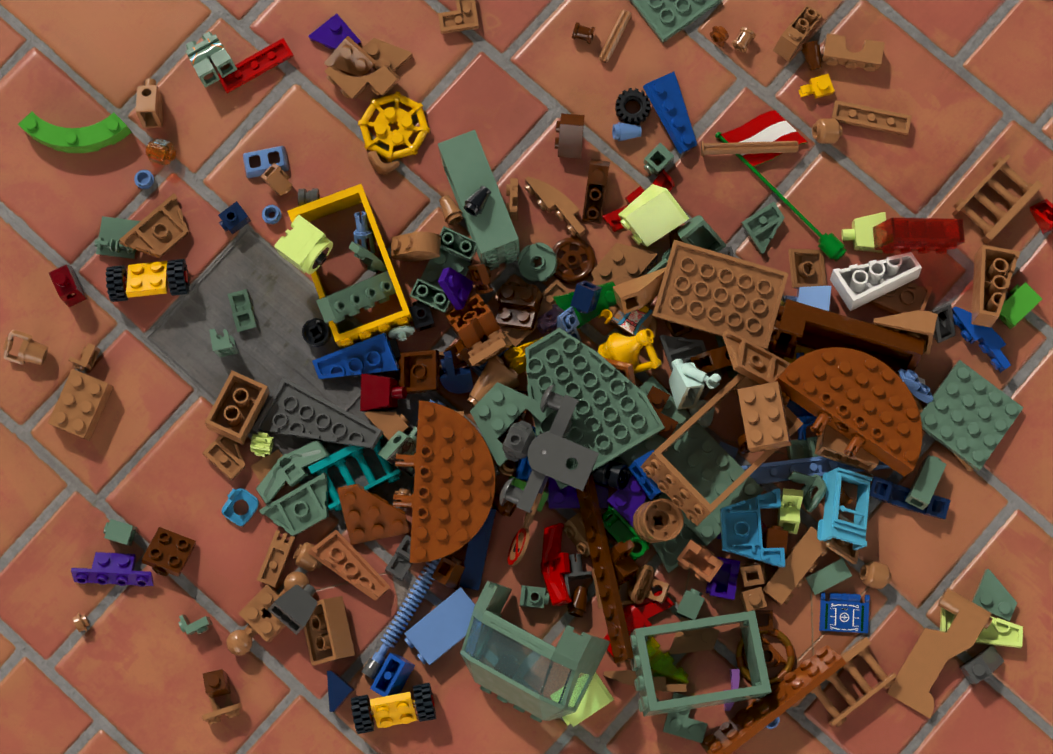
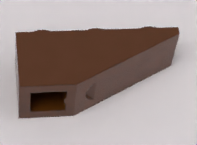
M594 159L590 161L582 221L601 223L610 166L608 161Z

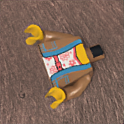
M654 299L643 308L626 314L622 312L618 304H615L608 309L602 310L598 318L601 316L605 317V324H608L610 321L612 326L629 337L635 336L640 330L647 328L652 330L654 338L657 334V320L655 317H652L653 310L649 309Z

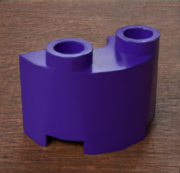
M717 557L724 564L711 582H707L706 593L710 594V596L734 600L740 561Z

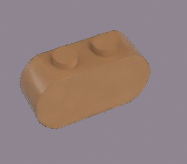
M412 232L392 237L391 258L399 261L418 262L440 257L442 236L431 232Z

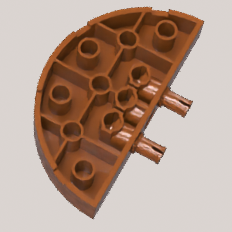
M840 347L823 348L806 353L796 359L774 381H778L781 391L786 392V395L790 396L792 401L817 417L810 427L812 432L817 429L815 434L822 435L826 425H829L851 440L844 450L845 455L851 452L848 457L855 458L859 449L863 448L902 476L914 470L922 446L923 432L920 413L915 399L906 384L882 361L855 349Z
M419 400L416 453L414 455L396 453V459H404V461H395L396 467L404 466L415 469L414 494H394L393 500H402V502L393 501V507H411L413 509L410 563L437 560L454 553L467 544L484 525L493 506L496 491V471L492 454L477 428L461 414L448 407Z

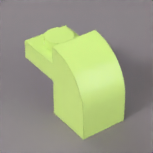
M783 488L782 495H780L781 507L778 508L777 526L784 527L783 530L789 531L788 533L797 534L800 525L803 490Z

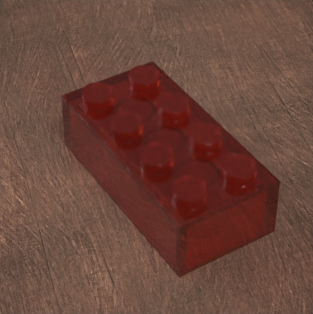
M890 218L873 227L875 250H882L883 253L900 251V253L904 254L918 251V254H925L935 251L936 254L947 253V250L956 249L957 245L965 242L963 219Z

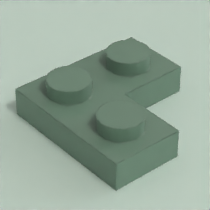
M674 692L672 699L689 696ZM690 710L667 714L663 732L699 743L703 742L708 723L688 718Z

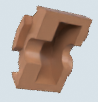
M692 539L677 558L678 564L685 570L693 569L696 572L694 574L695 577L703 582L707 580L709 583L724 564L721 559L714 556L715 554L700 543L697 544Z

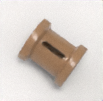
M741 27L739 36L731 44L736 50L746 53L748 50L747 46L755 38L756 34L747 27Z

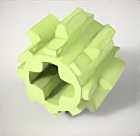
M264 432L253 434L250 451L255 452L254 455L265 457L266 454L270 455L273 447V437Z

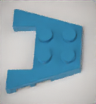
M774 489L763 495L760 494L757 497L720 509L722 550L781 568L785 567L784 548H763L760 509L781 507L780 489Z

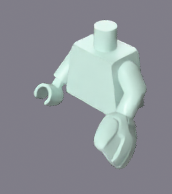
M675 359L671 363L673 371L669 378L677 410L688 408L690 415L693 416L708 402L706 400H699L705 386L704 381L710 389H713L720 385L718 381L721 380V376L713 374L709 377L707 373L697 369L694 363H683L682 359ZM715 406L698 421L702 427L710 426Z

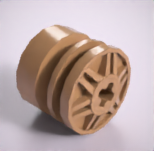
M663 498L641 504L633 516L635 533L640 539L648 543H658L674 539L681 532L684 522L681 509L676 507L671 500Z

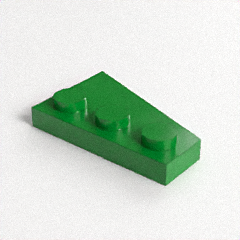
M613 281L597 285L602 287L595 310L584 314L578 312L573 307L580 323L576 327L577 329L600 315L602 310L617 304L613 286L616 285ZM574 292L553 297L562 313L569 307H572L570 305Z

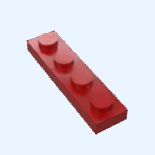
M284 38L237 63L235 65L237 70L224 78L218 74L219 81L226 93H229L294 55Z

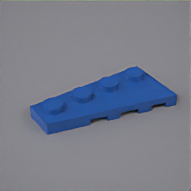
M675 71L646 83L643 89L679 154L696 147L697 142Z

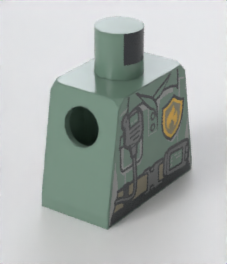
M414 427L408 436L400 430L397 431L377 454L394 466H396L395 461H404V459H396V453L414 455L416 453L417 427ZM397 467L412 478L415 475L413 467Z

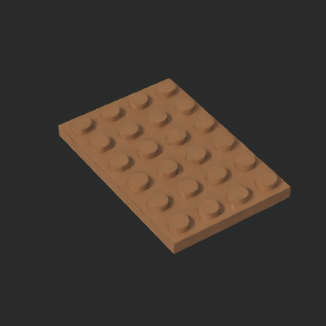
M674 240L652 317L723 337V333L728 329L767 350L789 273Z

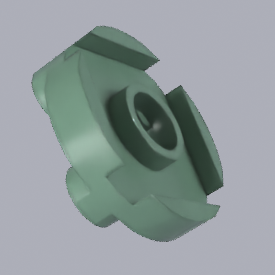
M538 242L530 246L528 245L519 254L518 265L520 272L526 279L532 282H546L557 269L558 257L553 249L544 243ZM542 258V265L535 267L534 259Z

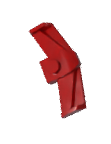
M664 169L652 183L667 188L669 192L675 186L672 178ZM640 186L625 197L627 203H632L644 192L643 188ZM628 205L602 216L614 232L624 228L620 223L621 218L618 214Z
M562 523L544 528L541 573L544 577L552 606H563L572 603L563 578L564 574L571 572L569 554L565 552L560 553L562 528H564Z
M662 590L654 593V596H660ZM666 595L663 603L645 598L641 604L634 603L628 605L623 611L629 635L634 629L650 627L652 624L648 618L675 604ZM607 633L604 639L610 641L609 635ZM610 643L607 648V651L613 656L612 647Z

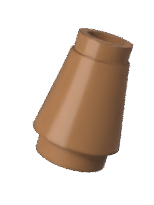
M446 195L440 198L439 202L445 222H448L449 225H455L462 221L463 212L450 196Z

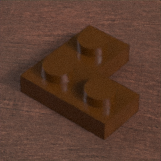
M652 386L647 398L665 427L657 435L667 440L672 435L678 422L661 413L670 395Z

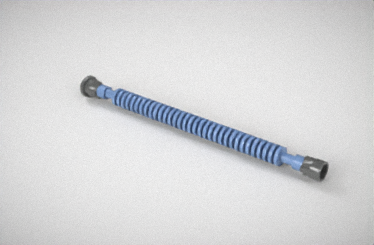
M495 465V471L497 476L500 475V472L498 471V466ZM441 558L433 560L431 563L426 562L429 567L424 566L423 569L426 572H420L423 574V577L419 575L418 578L421 580L416 579L415 581L418 585L413 584V587L416 589H410L413 594H407L410 599L407 597L404 599L407 601V603H402L405 607L400 606L399 609L402 612L397 611L399 617L395 615L396 621H391L394 626L389 624L388 627L391 630L386 629V632L389 634L384 633L383 636L386 639H380L383 642L378 652L374 653L372 658H369L361 671L374 680L377 677L386 659L384 656L390 647H395L392 644L393 642L397 644L398 641L395 638L400 639V636L397 634H403L400 629H406L403 624L408 626L409 623L406 622V619L411 621V618L408 616L413 617L414 614L411 611L416 612L414 606L419 607L417 601L421 603L422 600L419 598L424 599L425 597L422 593L427 594V591L424 589H430L427 584H433L430 579L435 580L432 576Z

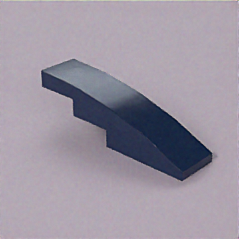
M491 508L482 528L468 542L464 561L465 569L461 575L460 587L474 590L480 589L497 508Z

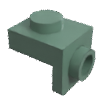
M186 615L179 616L181 620L178 622L182 632H186L187 635H192L196 632L199 635L209 630L208 626L212 625L210 617L207 616L191 624Z

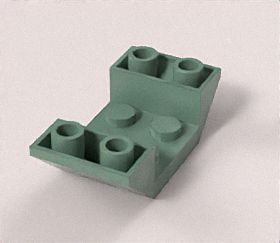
M443 226L440 232L442 236L440 257L429 260L421 278L417 279L409 296L445 313L452 303L439 285V277L443 269L449 267L466 277L469 271L467 266L472 265L478 245L475 240Z

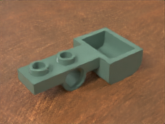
M700 215L693 217L677 231L684 243L719 252L727 246ZM671 248L663 254L662 261L647 274L666 267Z

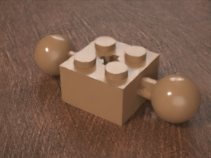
M302 572L290 573L285 578L284 589L280 593L272 586L266 585L238 613L249 625L244 630H235L229 634L226 642L228 650L237 656L248 653L253 644L252 638L257 633L266 642H271L286 625L272 613H270L272 615L271 618L265 617V610H268L280 596L293 586L299 585L303 589L307 584L310 585L308 577Z

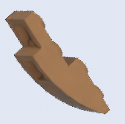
M529 176L525 178L526 186L524 187L531 196L533 194L538 199L536 202L543 211L546 209L548 213L556 209V216L561 221L564 219L568 224L567 229L571 235L581 238L585 234V229L576 219L579 215L577 206L553 186Z

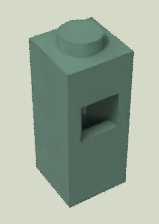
M928 455L919 468L905 502L924 510L929 505L947 464L936 456Z

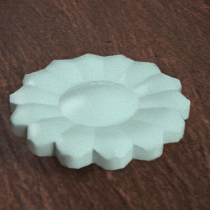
M406 325L394 327L388 332V336L391 339L396 338L399 341L407 340L406 337L413 335L415 329Z

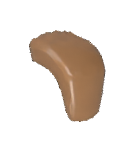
M376 151L368 153V159L372 168L380 175H387L400 166L399 161L383 163Z

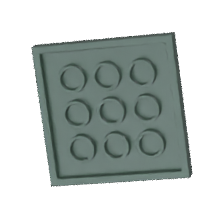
M959 360L934 393L933 401L926 404L921 411L920 417L923 431L975 470L979 471L1024 407Z

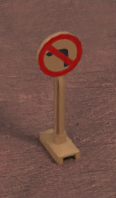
M543 492L542 494L538 493L531 509L532 513L526 512L523 527L517 532L510 545L507 561L513 567L521 561L526 552L530 538L529 526L533 522Z

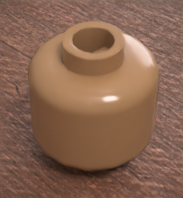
M834 118L818 119L812 127V136L820 144L836 143L843 132L842 126Z
M306 542L297 547L293 559H295V564L298 567L312 572L315 568L319 569L322 563L308 554L315 545Z
M869 561L862 566L860 579L868 587L883 589L891 582L892 574L886 564Z

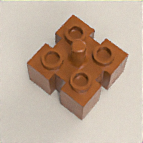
M479 294L468 299L463 309L456 310L453 308L445 313L454 332L467 349L479 341L484 343L487 341L486 336L488 337L493 332L501 329L492 311Z

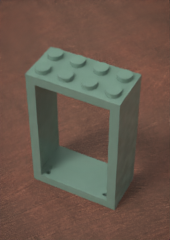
M472 130L438 143L442 166L459 209L463 212L462 216L470 237L478 245L476 252L481 264L484 263L492 271L499 268V264L505 262L510 264L517 261L520 254L519 238L476 131ZM481 186H485L491 191V194L482 213L476 217L472 216L464 209L465 201L479 190Z
M755 610L637 628L629 635L634 658L630 660L632 671L636 672L637 678L634 679L636 692L639 691L640 694L638 707L639 711L643 712L644 717L758 699L772 692ZM740 624L752 687L659 701V698L656 699L646 646L648 637Z

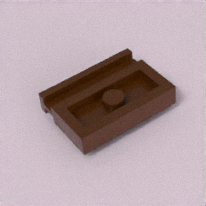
M484 263L467 266L473 284L477 285L478 290H475L476 293H489L493 291V288H489L488 285L491 273Z

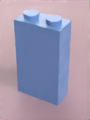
M460 587L404 633L406 635L404 640L411 649L415 647L418 650L419 654L417 656L423 664L428 663L432 665L466 636L475 604Z

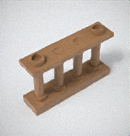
M1009 154L1004 159L1000 156L993 164L995 168L965 200L960 198L953 206L956 209L952 215L955 216L961 210L983 230L985 236L981 241L986 245L1043 186L1038 180L1033 185L1031 183L1028 184L1006 164V161L1011 157ZM999 169L1023 189L1024 195L1020 199L1017 196L1015 198L992 177ZM986 183L989 184L1010 203V210L1008 212L1001 211L979 190ZM973 196L997 217L996 220L998 222L994 226L988 225L966 205Z
M867 637L861 638L840 655L847 663L843 668L848 670L865 694L855 700L836 676L837 672L827 678V681H831L849 705L842 712L839 713L822 691L821 685H818L811 691L833 717L828 722L830 726L835 724L837 727L847 720L846 716L872 695L881 688L887 689L895 683L893 679L897 675L890 673L887 676L869 653L868 646L871 642ZM857 654L865 659L881 680L872 688L852 664V658Z

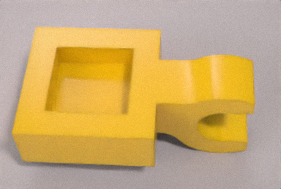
M829 74L811 78L809 80L810 84L803 85L798 90L800 98L814 94L815 99L833 94L835 91Z

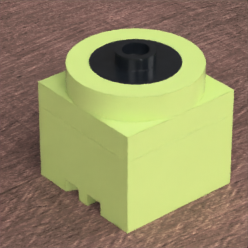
M298 215L291 224L293 229H287L285 231L286 237L282 236L274 247L280 256L303 273L306 272L310 275L326 261L333 247V242L326 238L322 231Z

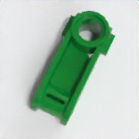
M610 505L609 509L602 515L604 528L617 543H624L631 539L633 543L641 545V552H631L630 554L632 560L636 561L649 549L648 545L650 543L640 539L635 530Z

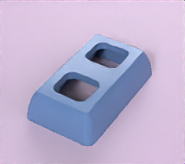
M278 146L244 153L243 161L246 177L254 178L261 176L272 165L268 159V154L272 152H279L280 162L276 164L284 172L288 171L289 163L286 148ZM257 155L260 156L261 166L251 168L249 158Z

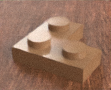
M456 0L457 11L438 13L441 34L479 29L475 0Z

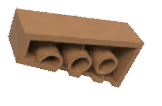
M982 244L975 254L971 324L991 328L998 319L1017 259L1020 255L1019 251Z

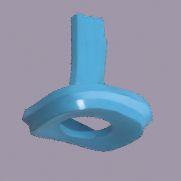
M232 489L230 494L227 495L228 500L221 511L227 519L236 525L244 526L256 512L259 500L245 489ZM238 500H244L249 505V510L244 515H238L234 512V504Z

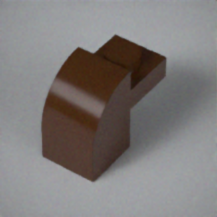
M631 539L624 543L619 542L609 549L618 586L633 579L639 569L630 557L635 547Z

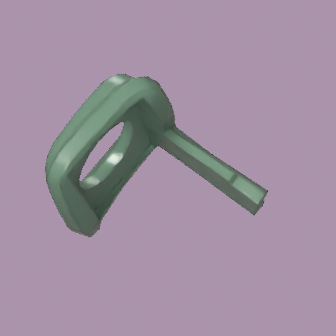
M794 470L787 477L792 482L804 484L801 488L803 490L802 503L808 512L815 510L827 492V486L822 477L817 474L806 475ZM817 486V487H818V491H817V493L814 495V497H813V499H812V498H811L812 491H813V489Z

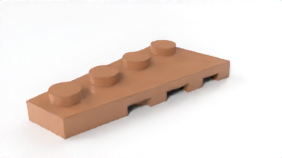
M908 283L868 303L894 314L916 310L924 311L933 287L916 286L917 284Z
M337 530L333 531L308 552V554L375 601L390 589L389 584Z

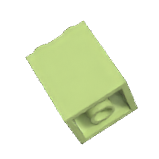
M654 184L618 214L621 218V225L626 230L632 232V239L638 245L642 244L647 247L689 219L668 189Z
M596 672L577 711L562 717L567 726L570 724L573 727L614 700ZM580 673L568 704L569 707H572L587 674ZM568 681L552 691V697L549 699L561 704Z

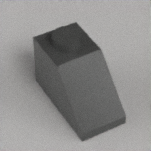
M990 645L959 668L970 684H977L992 674L1004 660L995 647Z

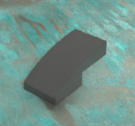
M407 534L385 568V572L400 581L404 579L413 564L410 563L411 537Z

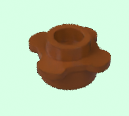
M714 26L712 28L713 31L710 32V37L714 43L723 47L724 41L729 37L728 32L722 26Z

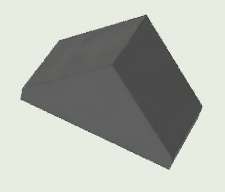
M950 303L930 311L938 314L934 334L936 342L940 343L956 336Z

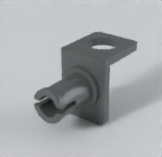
M574 554L569 555L571 573L564 574L569 597L568 581L592 578V571H583L582 554H576L577 562H575Z

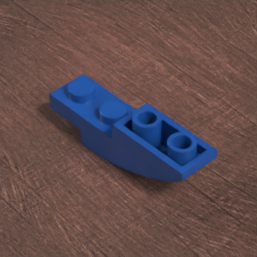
M956 306L952 308L954 325H958L963 339L967 342L969 341L970 344L978 340L979 348L983 353L988 354L991 359V365L994 369L999 370L1000 373L1010 367V362L1000 350L1006 343L992 327L971 324L972 313Z

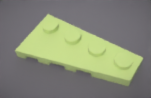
M943 608L940 611V631L947 632L956 616ZM991 617L993 618L991 624L987 629L983 628L975 642L976 644L1021 648L1023 645V626Z

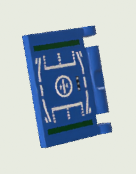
M821 592L819 631L868 633L870 595H865V603H860V594L830 593L829 601H825V592Z

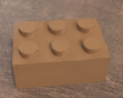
M72 369L48 424L90 441L113 386Z
M231 371L205 421L207 428L240 444H244L270 394L268 386L235 371Z
M778 381L737 389L749 451L754 453L791 446L782 391Z

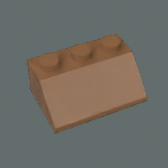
M339 596L317 601L318 604L304 627L312 666L354 656V645L351 639L343 597Z

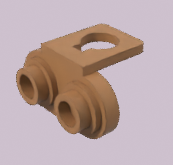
M644 565L639 567L636 573L637 580L635 585L631 586L628 592L633 603L641 604L645 597L660 603L664 602L670 585L653 579L654 569L652 566ZM661 586L663 589L662 594L654 596L653 592L650 591L651 587Z
M230 694L225 695V708L221 709L220 705L216 704L215 698L209 697L213 712L202 715L203 721H208V724L211 725L220 722V717L223 714L227 715L228 719L240 715L239 711L242 705L241 703L233 705Z

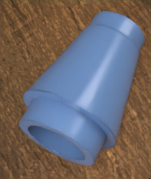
M618 122L613 124L612 127L613 139L618 140V142L641 137L642 134L640 125Z

